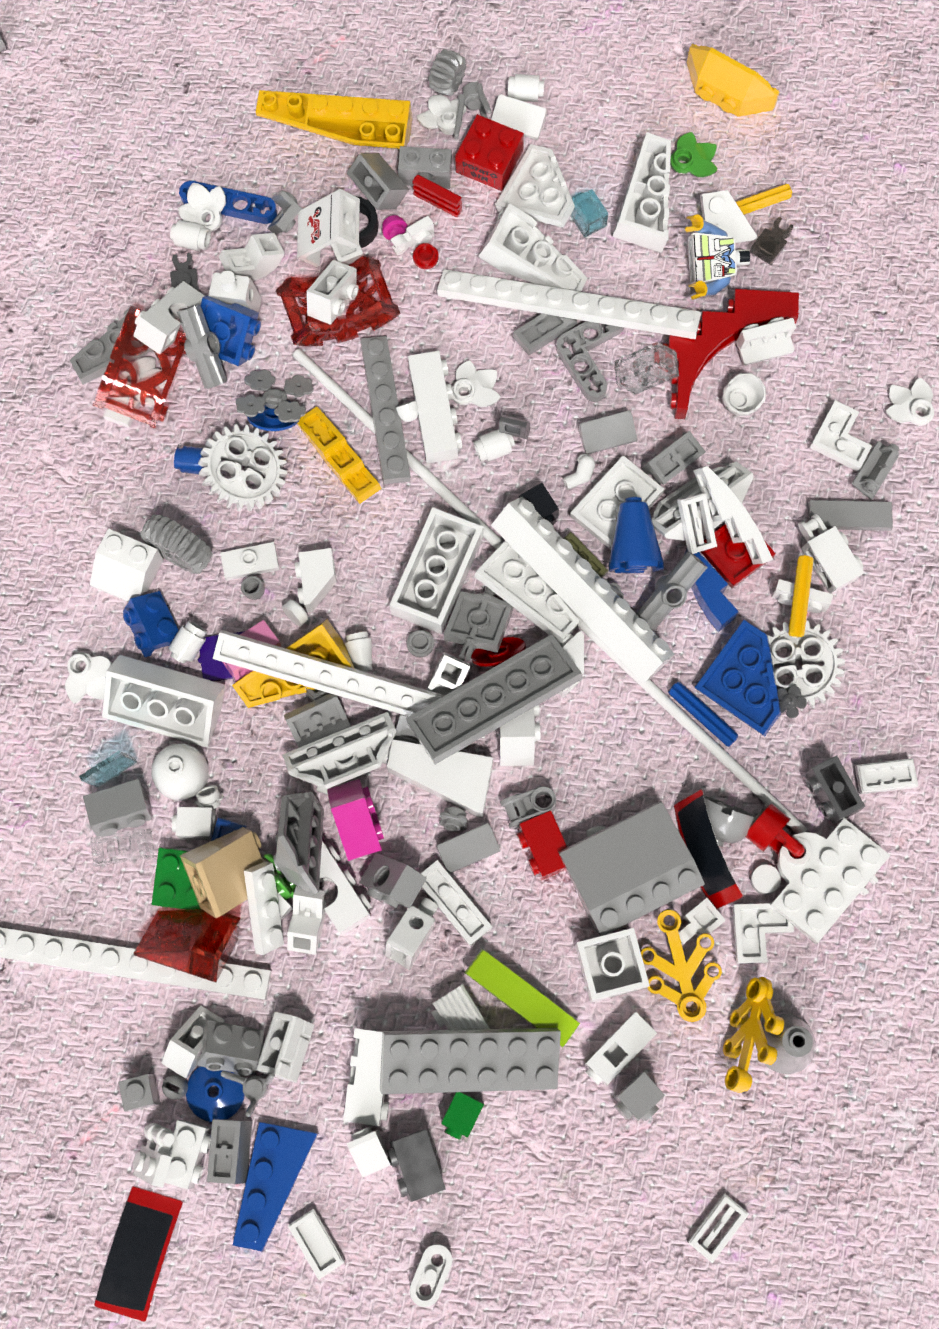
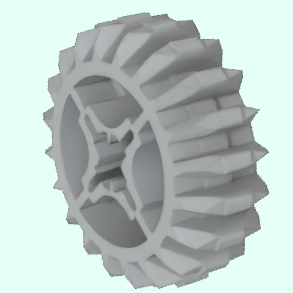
M152 515L144 524L140 534L146 544L158 549L162 558L192 574H200L207 567L213 555L210 547L199 536H196L175 520L162 515Z

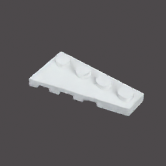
M506 540L475 573L474 577L548 635L552 634L560 644L577 627L579 623L578 618L557 594H553L548 588L547 583L538 576L533 568Z

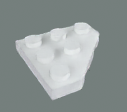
M530 144L495 204L498 212L501 209L505 210L510 203L531 216L535 221L559 227L565 226L575 205L552 149Z

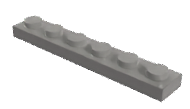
M387 336L361 338L360 344L383 485L410 482L411 476L402 422L395 408L399 405Z

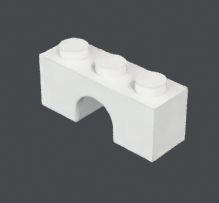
M185 281L176 288L171 287L165 294V297L161 300L158 298L153 302L148 311L143 310L140 312L135 320L137 327L133 336L158 354H161L174 343L181 322L177 311L200 304L201 306L202 297L205 295Z
M322 841L319 883L330 881L338 887L336 900L324 908L338 932L343 936L369 919L371 916L367 910L372 907L363 893L357 896L352 886L356 882L348 869L342 872L336 862L341 859L331 845L326 848Z

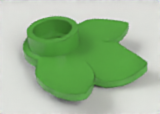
M693 132L684 134L677 141V150L671 155L670 165L678 173L690 172L696 177L711 176L717 172V167L711 162L717 145L697 143Z
M265 854L264 857L273 863L276 873V889L285 900L290 897L293 898L297 885L289 882L282 871L276 869L272 854Z

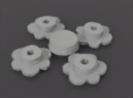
M251 371L250 375L244 379L245 384L250 386L252 390L266 392L263 394V398L250 394L246 398L240 397L236 399L237 412L244 413L247 417H254L258 413H263L265 411L264 406L266 405L268 408L275 409L274 414L278 416L279 421L284 423L297 422L300 420V417L306 414V409L299 406V403L296 401L291 403L286 401V394L302 397L305 394L313 393L312 380L305 379L301 375H295L292 379L285 380L284 391L271 389L272 384L276 380L275 377L271 376L270 371Z

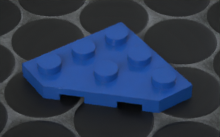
M743 620L695 686V689L764 737L781 715L769 638L765 633Z

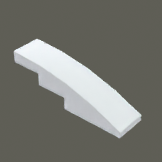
M708 466L693 470L701 492L707 495L713 522L725 521L733 543H745L753 565L764 564L773 560L759 529L731 489Z

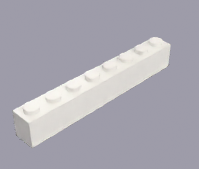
M520 497L507 504L491 526L642 683L656 675L675 655L666 641L659 638L650 629L649 624L630 608L629 603L620 598L611 589L610 584L592 569L591 564L587 560L581 558L569 541L563 539L554 530L553 525L535 510L531 502Z

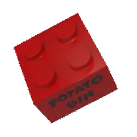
M477 114L455 155L456 173L503 191L523 152L524 133Z

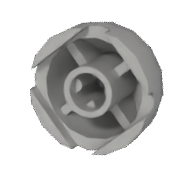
M704 796L708 816L718 845L723 847L724 842L737 843L742 841L747 836L755 815L736 806L725 804L726 802Z

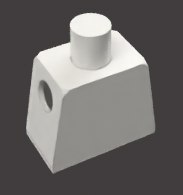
M231 271L213 273L208 296L230 305L237 303L254 311H260L262 298L251 278L234 275Z
M423 898L418 908L411 906L410 909H407L386 942V957L408 970L411 969L434 929L435 919L432 917L438 909V905L428 898Z

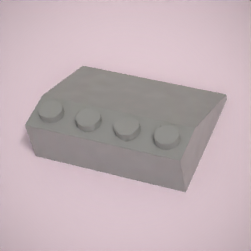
M661 801L558 852L592 927L600 936H604L705 885L691 853Z

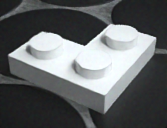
M835 400L810 448L859 472L872 445L848 434L859 411Z
M772 903L734 904L732 906L736 964L767 963L765 934L794 932V925L770 906Z

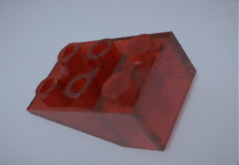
M203 909L157 911L134 951V956L216 983L238 941L241 918L228 913L215 918Z

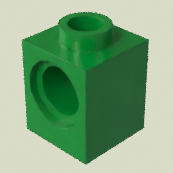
M456 1092L441 1123L446 1126L444 1132L458 1140L461 1139L462 1135L468 1138L484 1104L461 1092Z

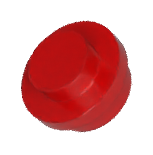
M429 243L420 244L413 252V261L421 269H431L438 263L439 253Z

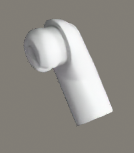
M581 454L578 457L577 461L579 463L576 473L563 478L567 490L582 485L591 479L595 468L593 457L588 454Z

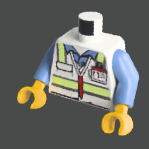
M699 214L686 216V219L691 220L692 226L685 227V231L696 232L687 238L690 284L688 287L694 288L696 291V295L691 296V299L716 295L729 285L731 278L736 276V266L750 264L749 249L735 250L734 237L728 236L726 231L712 223L704 221Z

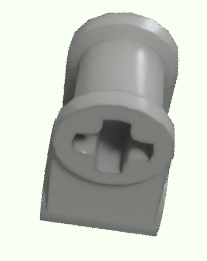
M539 787L505 798L500 804L506 809L510 820L509 828L515 829L519 828L520 823L549 811L553 813L557 802L553 790L548 787ZM546 795L552 800L550 806L547 808L537 806L536 799L539 796ZM514 806L517 807L520 816H517Z

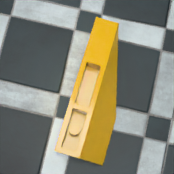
M259 90L255 112L257 116L351 145L400 149V146L406 147L409 143L413 121L410 101Z

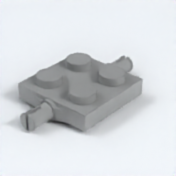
M487 586L483 594H471L460 591L444 632L445 641L463 645L459 658L464 661L466 657V662L471 660L475 648L498 653L513 612V607L506 601L494 597L495 593Z

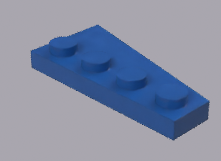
M259 1122L233 1246L264 1251L318 1133Z

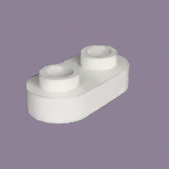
M433 1244L424 1251L412 1280L410 1296L418 1306L429 1307L436 1303L452 1266V1254L442 1244ZM435 1254H440L443 1257V1263L439 1266L432 1263V1256ZM422 1284L430 1285L431 1293L429 1295H423L420 1292Z

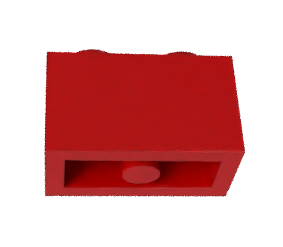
M552 811L520 823V832L516 833L522 849L528 848L531 858L528 859V864L533 875L539 874L542 881L565 871L566 868L558 852L567 848V845Z

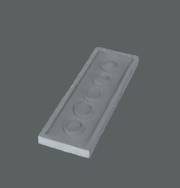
M551 634L408 716L406 721L436 765L582 680V673Z
M558 1028L382 1031L381 1094L557 1089L561 1031Z

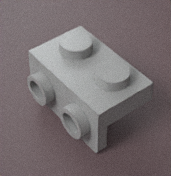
M331 693L284 715L299 748L351 727L337 695Z
M207 1020L204 1024L202 1053L197 1058V1066L206 1067L210 1071L223 1070L234 1072L239 1076L253 1075L263 1049L264 1030Z

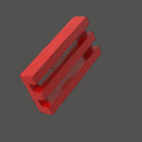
M416 175L412 181L414 185L413 190H415L413 195L458 218L462 212V197L420 175Z

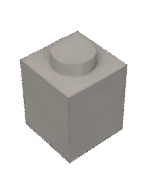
M145 1074L118 1081L124 1112H132L160 1104L154 1074Z

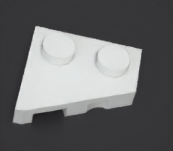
M728 190L700 195L704 221L726 231L728 236L734 237L735 243L757 240L756 233Z

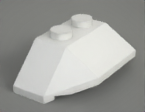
M737 461L729 463L728 466L711 469L742 503L754 478L753 473ZM696 477L658 503L652 522L654 529L665 538L686 541L677 499L701 493ZM698 501L696 502V506L701 521L702 535L705 536L706 534L703 525L700 505ZM712 519L713 529L722 524L724 520L713 522Z
M385 712L282 755L291 776L328 789L381 767L396 734V729L389 713Z

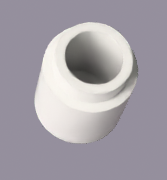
M515 74V77L509 76L508 97L521 101L538 102V97H543L544 81H539L540 75Z
M179 220L177 224L172 225L170 238L173 240L174 245L195 251L207 250L210 244L211 231L206 229L204 225Z
M499 429L479 436V440L473 442L480 462L484 460L489 462L512 453L511 447L515 446L512 435L501 433Z
M188 621L186 625H182L169 646V650L172 651L170 656L183 664L186 661L193 662L206 641L205 635L207 631L191 621Z

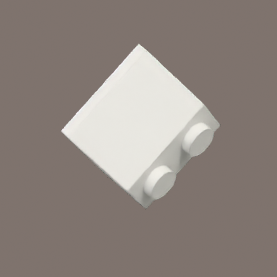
M108 528L95 554L90 586L129 602L130 598L146 595L164 559L158 549Z

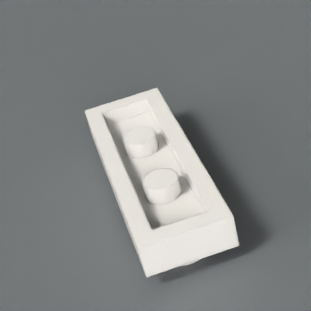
M438 860L421 873L427 878L422 889L438 905L439 910L469 946H472L492 929L491 924Z
M266 861L244 870L255 953L265 955L284 945L273 863Z

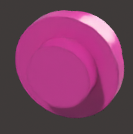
M392 215L383 221L382 233L386 239L391 240L399 234L406 233L408 226L403 218L398 215Z

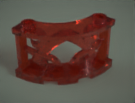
M362 256L349 265L357 269L358 294L350 304L346 318L341 320L336 318L331 325L307 316V308H305L307 307V290L319 276L287 278L275 291L277 296H281L294 333L291 335L293 345L323 346V341L336 339L337 343L358 338L357 332L372 327L374 331L400 315L398 305L393 303L380 269V261ZM371 274L374 284L365 292L364 290L368 285V277L363 282H359V280ZM376 291L380 298L379 301L372 296ZM295 297H298V302L304 307L298 306ZM359 307V311L362 312L355 315L354 311ZM302 315L306 316L305 323L303 321Z
M130 306L119 337H117L110 355V359L114 360V363H108L92 406L100 409L107 408L146 423L155 429L158 420L163 422L168 407L164 406L182 354L186 355L184 348L186 336L183 331L178 330L175 341L172 343L177 345L176 347H168L161 354L153 350L159 361L161 371L145 381L136 383L137 374L135 368L123 356L124 354L138 356L145 353L150 347L144 344L136 348L131 343L136 340L140 345L142 344L140 340L133 336L137 327L135 320L140 314L141 309ZM167 356H176L172 367ZM127 371L130 374V385H126L128 377L126 379L119 377L120 372ZM166 381L163 392L160 394L155 387ZM140 394V403L143 407H145V400L147 398L154 400V409L151 414L133 408L135 395ZM108 397H129L128 405Z

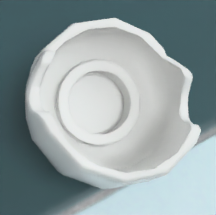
M752 373L736 375L727 383L722 391L723 404L729 412L737 416H749L757 411L766 399L765 385L759 377Z

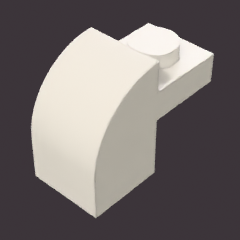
M275 233L252 235L245 248L222 250L219 259L225 271H231L234 275L247 276L252 281H256L274 271L285 253Z
M444 652L426 690L447 695L461 687L470 664Z
M296 886L293 894V915L288 929L287 950L316 955L326 912L324 910L326 908V901H324L325 891L319 890L318 893L312 894Z

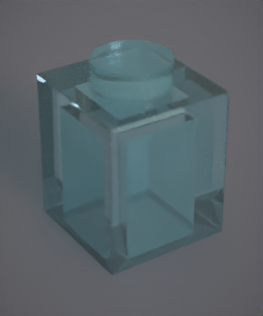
M593 189L585 193L580 192L572 198L575 208L570 217L584 238L607 226L608 212Z

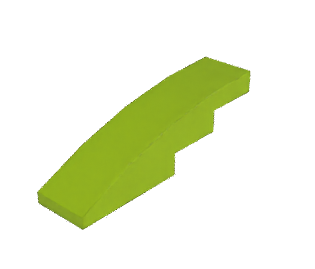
M481 949L464 972L534 1027L558 1028L561 1031V1047L565 1046L580 1024L483 949Z

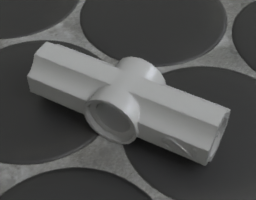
M200 304L177 311L186 336L184 343L186 355L191 361L196 363L204 388L209 389L227 382L218 356L220 353L219 340L213 332L209 331Z
M687 552L669 575L661 576L657 580L655 591L636 614L649 624L651 630L655 631L673 608H678L685 603L687 591L708 567L694 554ZM674 589V591L671 594H667L668 591Z

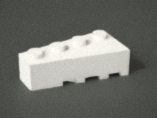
M646 132L612 237L662 253L668 241L669 233L667 229L669 219L668 196L670 194L671 140Z

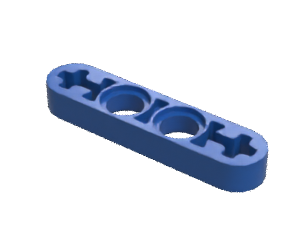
M187 181L180 186L179 194L182 203L188 204L187 193L192 183L203 185L209 192L218 186ZM221 187L226 196V205L221 211V215L262 224L272 223L276 218L277 208L271 198ZM244 200L248 203L246 208L242 210L234 208V204L237 201ZM265 207H269V210H267L265 214L261 213V210H264Z

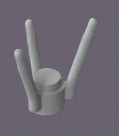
M471 82L466 84L463 88V94L458 95L459 106L454 137L456 138L459 136L464 105L470 110H480L481 116L488 118L487 114L492 113L481 83Z
M221 1072L222 1077L243 1085V1093L250 1099V1105L245 1113L247 1117L252 1115L259 1104V1100L267 1095L268 1085L273 1082L275 1077L274 1073H270L265 1079L260 1076H252L247 1079L230 1072Z

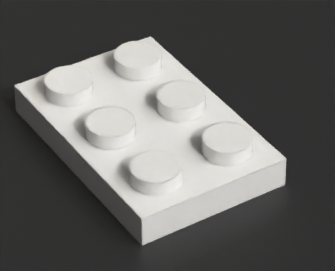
M622 456L570 512V517L611 550L619 506L621 503H625V498L641 497L642 502H646L650 508L664 493V488L625 456Z

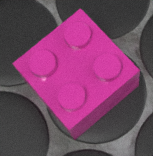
M358 779L327 789L331 811L348 861L381 851L379 840L384 839L368 786L362 788L361 781Z

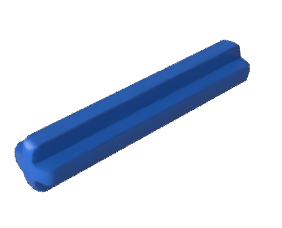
M681 682L675 683L670 688L669 695L726 746H731L738 739V734Z

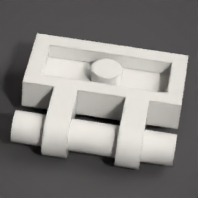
M151 1123L144 1128V1134L148 1141L146 1145L141 1146L140 1152H137L134 1157L133 1175L150 1185L163 1188L172 1160L169 1152L175 1138L170 1129L162 1127L157 1123Z

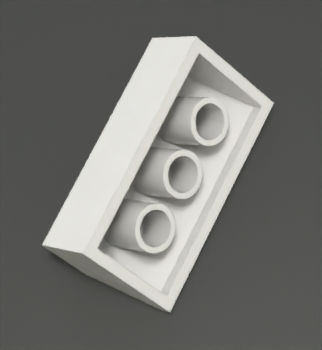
M119 655L106 671L102 717L208 748L222 709L225 685Z

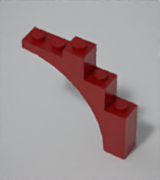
M735 289L733 298L728 299L727 312L702 311L696 339L669 335L668 343H663L662 359H666V369L672 370L671 384L676 385V391L671 393L670 409H675L674 419L686 418L690 393L696 379L703 368L718 352L737 341L743 328L752 324L763 326L779 317H784V320L793 318L796 324L799 315V292Z

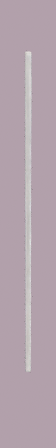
M300 348L295 350L292 356L375 434L372 416ZM406 449L409 467L465 520L483 526L484 538L497 550L504 541ZM547 584L548 588L553 592V594H554V595L557 594V593ZM568 606L579 620L577 626L765 805L772 803L791 818L787 825L796 834L807 830L793 814L650 679L642 683Z

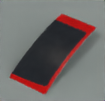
M701 789L676 803L674 810L680 835L705 885L701 886V889L706 898L718 909L742 898L743 894L730 873L719 848L708 816L704 793Z
M137 1187L131 1188L103 1272L94 1304L95 1307L139 1321H146L162 1264L183 1204L182 1201Z

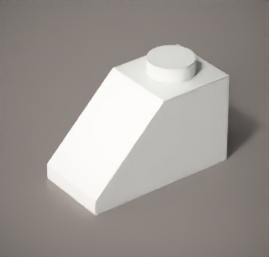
M200 1005L171 1038L161 1063L186 1079L197 1066V1058L202 1053L204 1024L207 1020L222 1023L225 1020Z

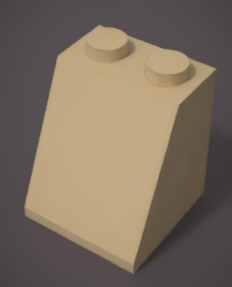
M242 827L180 855L200 908L215 918L222 916L248 899L244 870L266 861L265 858H261L258 850L261 848V843L255 832Z

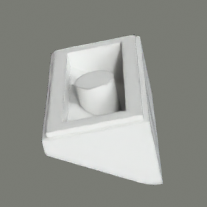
M499 94L491 120L523 132L525 137L538 140L546 121L547 110L543 107Z

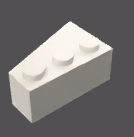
M539 705L500 727V766H534L535 740H540V723H535L534 716L540 715Z
M355 1028L354 1038H356L354 1054L351 1056L350 1062L352 1067L347 1086L343 1121L381 1126L382 1120L387 1121L389 1102H384L385 1094L380 1092L382 1032Z

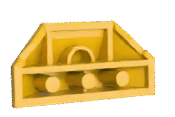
M691 44L687 57V66L694 91L703 100L710 101L721 107L725 112L732 113L737 117L774 110L780 92L776 88L771 87L769 82L760 74L712 47Z

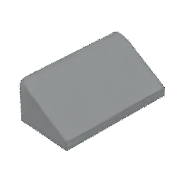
M630 410L579 424V434L586 454L626 445L638 440Z
M489 823L437 845V850L449 874L501 852Z

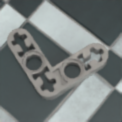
M586 321L563 333L557 339L556 351L584 397L591 402L601 401L605 397L607 382L587 351L619 335L625 327ZM587 329H594L597 331L598 337L593 340L587 339L583 333ZM565 342H567L568 345L573 344L572 351L575 355L573 358L569 348L563 349ZM578 362H585L589 369L584 373H580L575 370L574 366ZM591 376V381L595 387L600 386V390L598 393L595 390L590 391L591 383L588 379Z

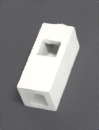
M637 1012L633 1013L585 1063L589 1068L585 1073L597 1085L601 1082L608 1085L657 1032Z

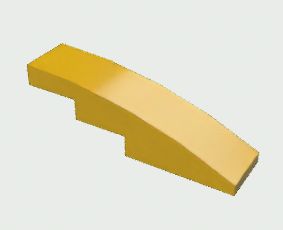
M317 406L300 417L297 425L359 504L381 490L379 482L365 468L360 457L347 444L345 437Z

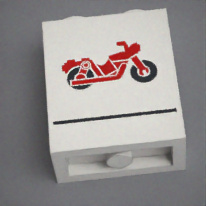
M338 189L300 210L298 213L297 258L318 267L320 266L321 249L335 242L351 250L358 247L360 199L342 189Z

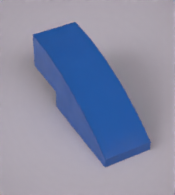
M699 552L694 553L708 568L693 584L691 589L706 618L719 633L735 619L738 610L723 595L728 583Z

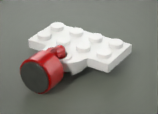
M766 804L752 820L746 838L764 852L769 846L778 854L777 867L780 876L788 885L770 906L817 944L890 855L845 818L827 839L816 833L809 832L790 836L783 829L791 818L774 804Z

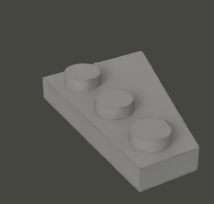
M131 306L124 312L125 316L117 323L112 322L106 328L107 332L98 340H92L70 359L82 385L153 351V349L133 336L137 327L135 324L137 317Z

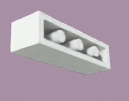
M439 351L408 356L414 397L418 407V419L426 463L458 459V449L462 448L460 432L455 433L453 426L458 424L456 409H450L449 400H453L451 384H445L444 376L449 375L446 359L441 360Z

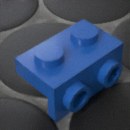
M160 591L130 598L123 610L124 621L130 626L134 634L135 644L142 651L144 657L151 656L155 649L169 646L179 631Z

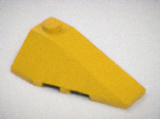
M328 619L285 648L355 669L343 640ZM251 671L232 685L248 708L291 695L306 693L308 689L314 690V688L256 671Z

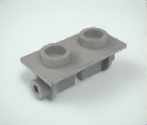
M877 441L851 484L870 500H873L899 456V447L895 444L885 446L880 441Z

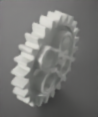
M235 424L232 432L227 427H224L222 435L216 431L212 436L213 440H207L205 443L207 448H203L200 453L203 458H200L198 465L204 468L200 470L199 475L207 476L202 485H211L212 488L208 494L213 495L217 493L219 495L217 503L225 499L227 500L226 508L229 509L235 503L237 511H240L243 505H246L250 512L254 508V503L261 509L264 506V501L270 504L273 496H278L280 493L279 488H282L285 484V481L281 478H284L287 474L286 470L280 468L284 467L287 462L286 460L278 459L283 451H275L273 449L277 444L276 441L267 442L268 433L260 437L258 428L251 433L249 432L248 425H245L243 431H240L238 425ZM229 447L238 449L240 455L231 453ZM254 458H261L265 465L257 464ZM241 465L245 466L244 471L241 470ZM225 470L229 472L232 478L227 479L223 477L220 471ZM246 481H252L257 489L249 488L246 485Z
M806 621L805 634L800 638L789 636V626L786 622H783V631L781 632L776 627H773L774 636L767 635L773 666L776 664L783 666L779 669L774 668L777 691L780 688L788 691L791 686H797L801 689L799 697H805L812 709L815 708V700L817 699L825 704L824 694L826 693L833 697L835 692L831 686L840 687L841 682L836 677H844L845 674L844 670L838 668L845 665V659L837 658L843 654V649H834L838 644V639L829 641L830 631L827 630L821 634L820 624H817L814 629H810L809 621ZM808 646H816L820 652L816 656H809L804 650ZM785 647L790 649L792 653L786 658H781L776 652L778 649ZM796 661H801L803 665L802 670H796ZM818 662H824V665H823V666L814 665V664H816V663H818ZM814 672L820 674L822 679L814 684L808 682L806 677ZM788 674L792 676L793 681L789 685H782L778 682V678L781 675Z

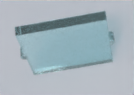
M117 751L81 774L79 778L85 783L99 787L115 776L120 775L121 772L137 763L134 757Z

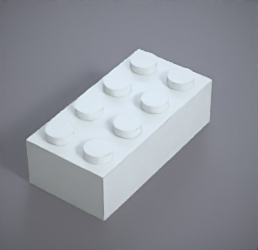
M432 507L390 602L391 615L442 634L484 538L483 526Z

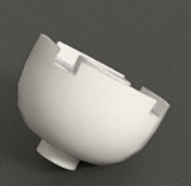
M172 744L163 748L156 755L152 763L151 776L155 787L165 797L174 801H187L206 786L209 780V766L205 757L196 748L186 744Z

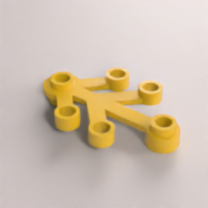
M665 909L659 914L657 924L661 931L667 933L674 964L659 956L655 948L651 946L644 947L641 950V956L645 965H652L680 983L682 993L665 985V981L660 975H652L648 981L650 985L652 980L657 979L661 982L662 986L659 989H653L650 985L648 990L654 994L659 993L675 1003L679 1015L684 1020L696 1022L703 1018L706 1013L707 1005L704 997L713 982L719 979L722 974V968L719 963L715 961L708 962L704 967V977L696 989L693 990L691 978L707 951L714 947V938L709 933L700 934L697 938V946L686 962L678 932L681 925V917L676 910ZM667 915L675 918V923L671 926L666 925L664 922V917ZM708 937L711 940V945L709 947L701 946L700 939ZM651 951L654 954V958L647 961L644 959L643 953ZM710 966H716L719 972L717 975L711 976L708 974L707 969ZM693 1001L698 1007L695 1011H689L686 1008V1004Z
M755 977L751 979L746 988V1001L738 1009L734 1010L730 1016V1025L739 1030L724 1042L723 1054L731 1058H738L740 1055L738 1067L732 1066L729 1068L725 1076L726 1088L734 1092H746L752 1085V1076L748 1073L754 1043L758 1051L757 1058L759 1062L772 1065L777 1058V1049L768 1045L760 1021L762 1013L765 1019L764 1028L767 1032L779 1035L783 1031L784 1019L775 1015L770 1001L773 996V988L768 978Z

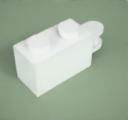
M817 514L811 516V520L806 523L804 521L798 523L799 530L807 541L801 549L806 556L813 557V569L828 593L833 594L856 581L864 574L862 561L857 555H853L848 547L847 537L843 532H839L836 526L828 530ZM817 530L819 535L815 537L812 531Z

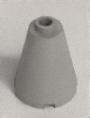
M790 1014L776 1015L784 1019V1028L779 1035L767 1032L764 1024H762L768 1045L777 1049L776 1061L772 1065H765L769 1069L781 1074L800 1072L810 1064L814 1057L816 1049L814 1034L809 1025L801 1018Z

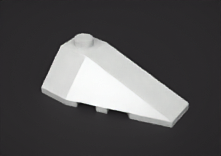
M509 203L488 236L478 257L500 271L533 284L581 292L587 277L567 255H562L552 245L554 241L549 236L545 237L536 227L537 222L531 216Z

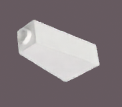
M392 740L391 747H389L383 763L387 764L389 773L477 817L483 818L493 757L458 751L435 765L421 744Z

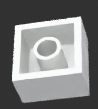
M634 928L576 943L575 948L590 1003L646 989L650 986Z

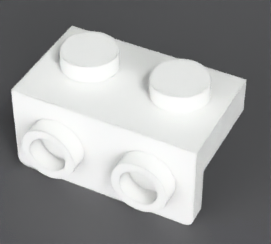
M779 317L763 326L752 324L743 328L736 341L743 365L746 366L792 354L794 346L791 335L796 329L794 319L784 320V317Z

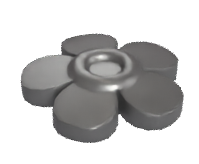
M791 686L788 691L784 688L778 690L779 700H782L779 701L781 714L786 712L789 718H796L799 715L797 707L804 709L807 706V699L799 697L801 694L799 687Z

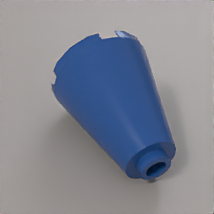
M641 497L625 498V503H621L619 506L608 564L609 572L615 570V573H644L647 567H652V572L664 569V561L649 507L646 502H642Z

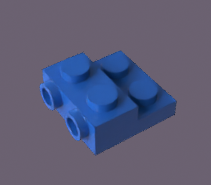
M208 295L202 297L201 309L209 331L217 336L220 343L219 359L236 366L251 360L255 352V346L251 344L253 336L259 333L261 328V321L257 320L259 312L237 303L230 305Z

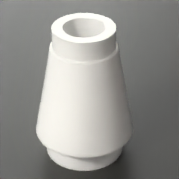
M367 632L347 635L345 647L354 668L363 672L372 671V638L368 637Z

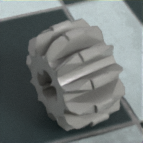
M446 49L438 53L435 61H433L428 77L430 88L437 93L452 96L454 92H457L460 84H462L463 77L465 76L464 72L467 68L465 57L457 52Z

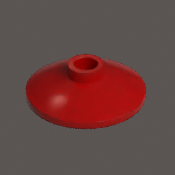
M505 637L502 639L498 653L478 648L473 651L471 659L475 665L495 667L525 650L526 645L524 640L520 638Z

